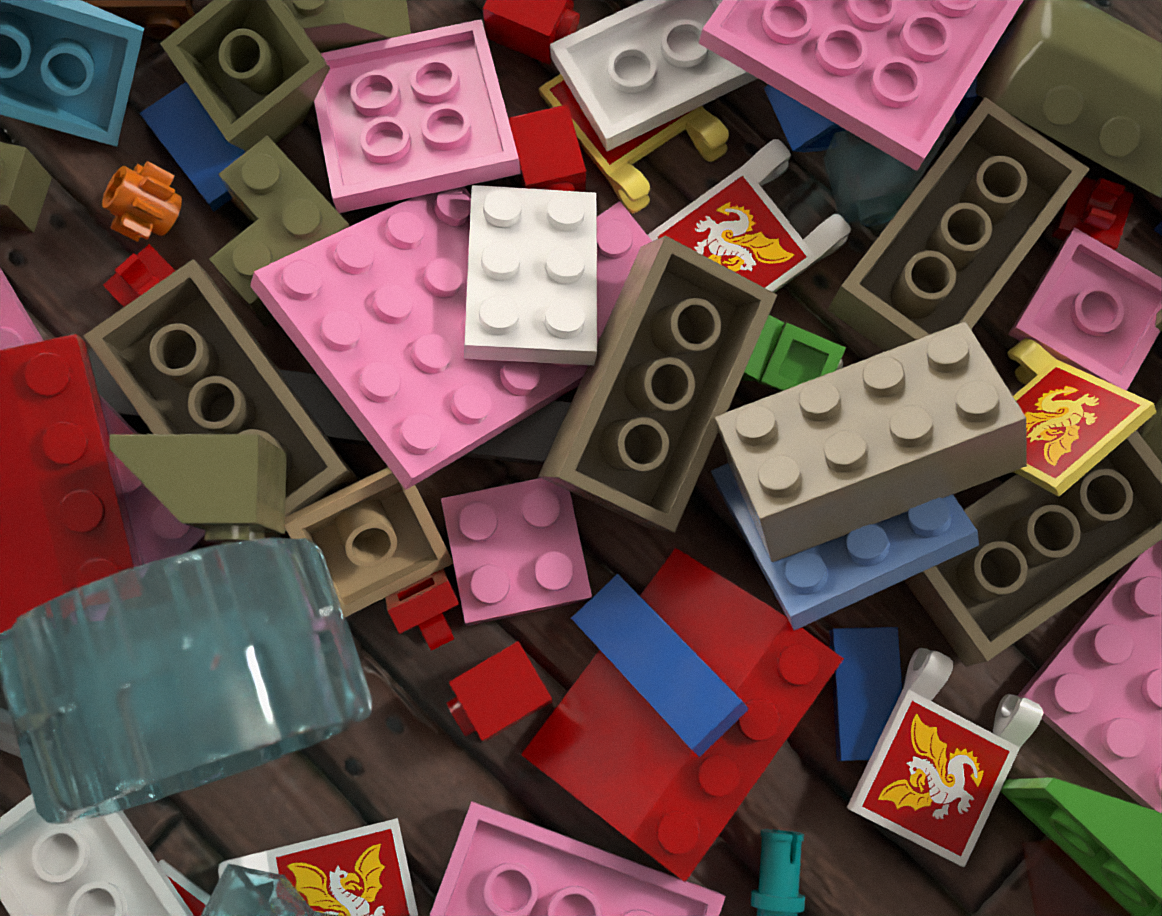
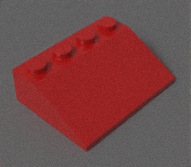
M77 334L0 350V638L143 604L149 599L114 454L109 449V433L87 345Z
M675 548L641 593L640 597L744 702L749 710L699 757L602 651L599 650L521 755L669 871L686 882L844 658L802 627L794 630L787 616Z

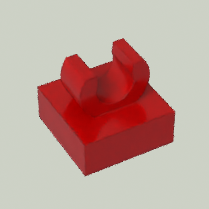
M1083 177L1060 208L1051 236L1064 241L1066 236L1076 228L1115 251L1118 248L1134 194L1124 191V185L1104 178L1094 181Z
M148 244L137 255L133 253L115 269L116 273L103 286L125 307L176 270Z
M443 569L385 597L387 610L399 634L418 625L431 651L455 639L443 612L459 605V602Z

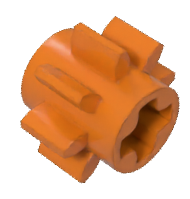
M149 161L144 166L137 164L134 171L126 166L120 167L108 183L102 199V207L115 215L110 228L136 242L141 237L147 240L151 232L160 237L165 235L176 221L182 205V197L175 193V189L169 187L174 175Z

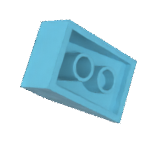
M0 0V115L117 147L144 28L82 0Z

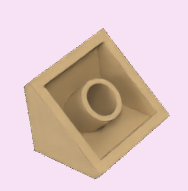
M389 467L285 517L287 533L337 620L343 619L453 564V560L416 485L405 490Z

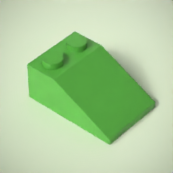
M1056 778L1005 779L1000 792L1130 916H1162L1161 812Z

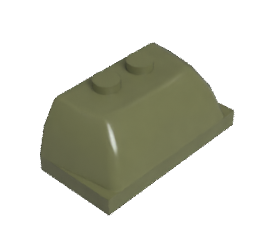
M1023 0L977 74L976 94L983 99L986 97L1017 119L1162 198V43L1083 0Z

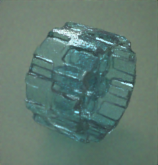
M273 537L235 542L195 550L131 568L79 587L32 609L17 618V622L12 628L0 634V680L36 811L51 825L69 824L106 816L236 775L339 735L368 718L371 713V694L323 552L313 541L306 538L283 539Z

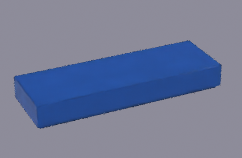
M619 574L614 576L571 617L579 628L699 757L749 710L744 702Z

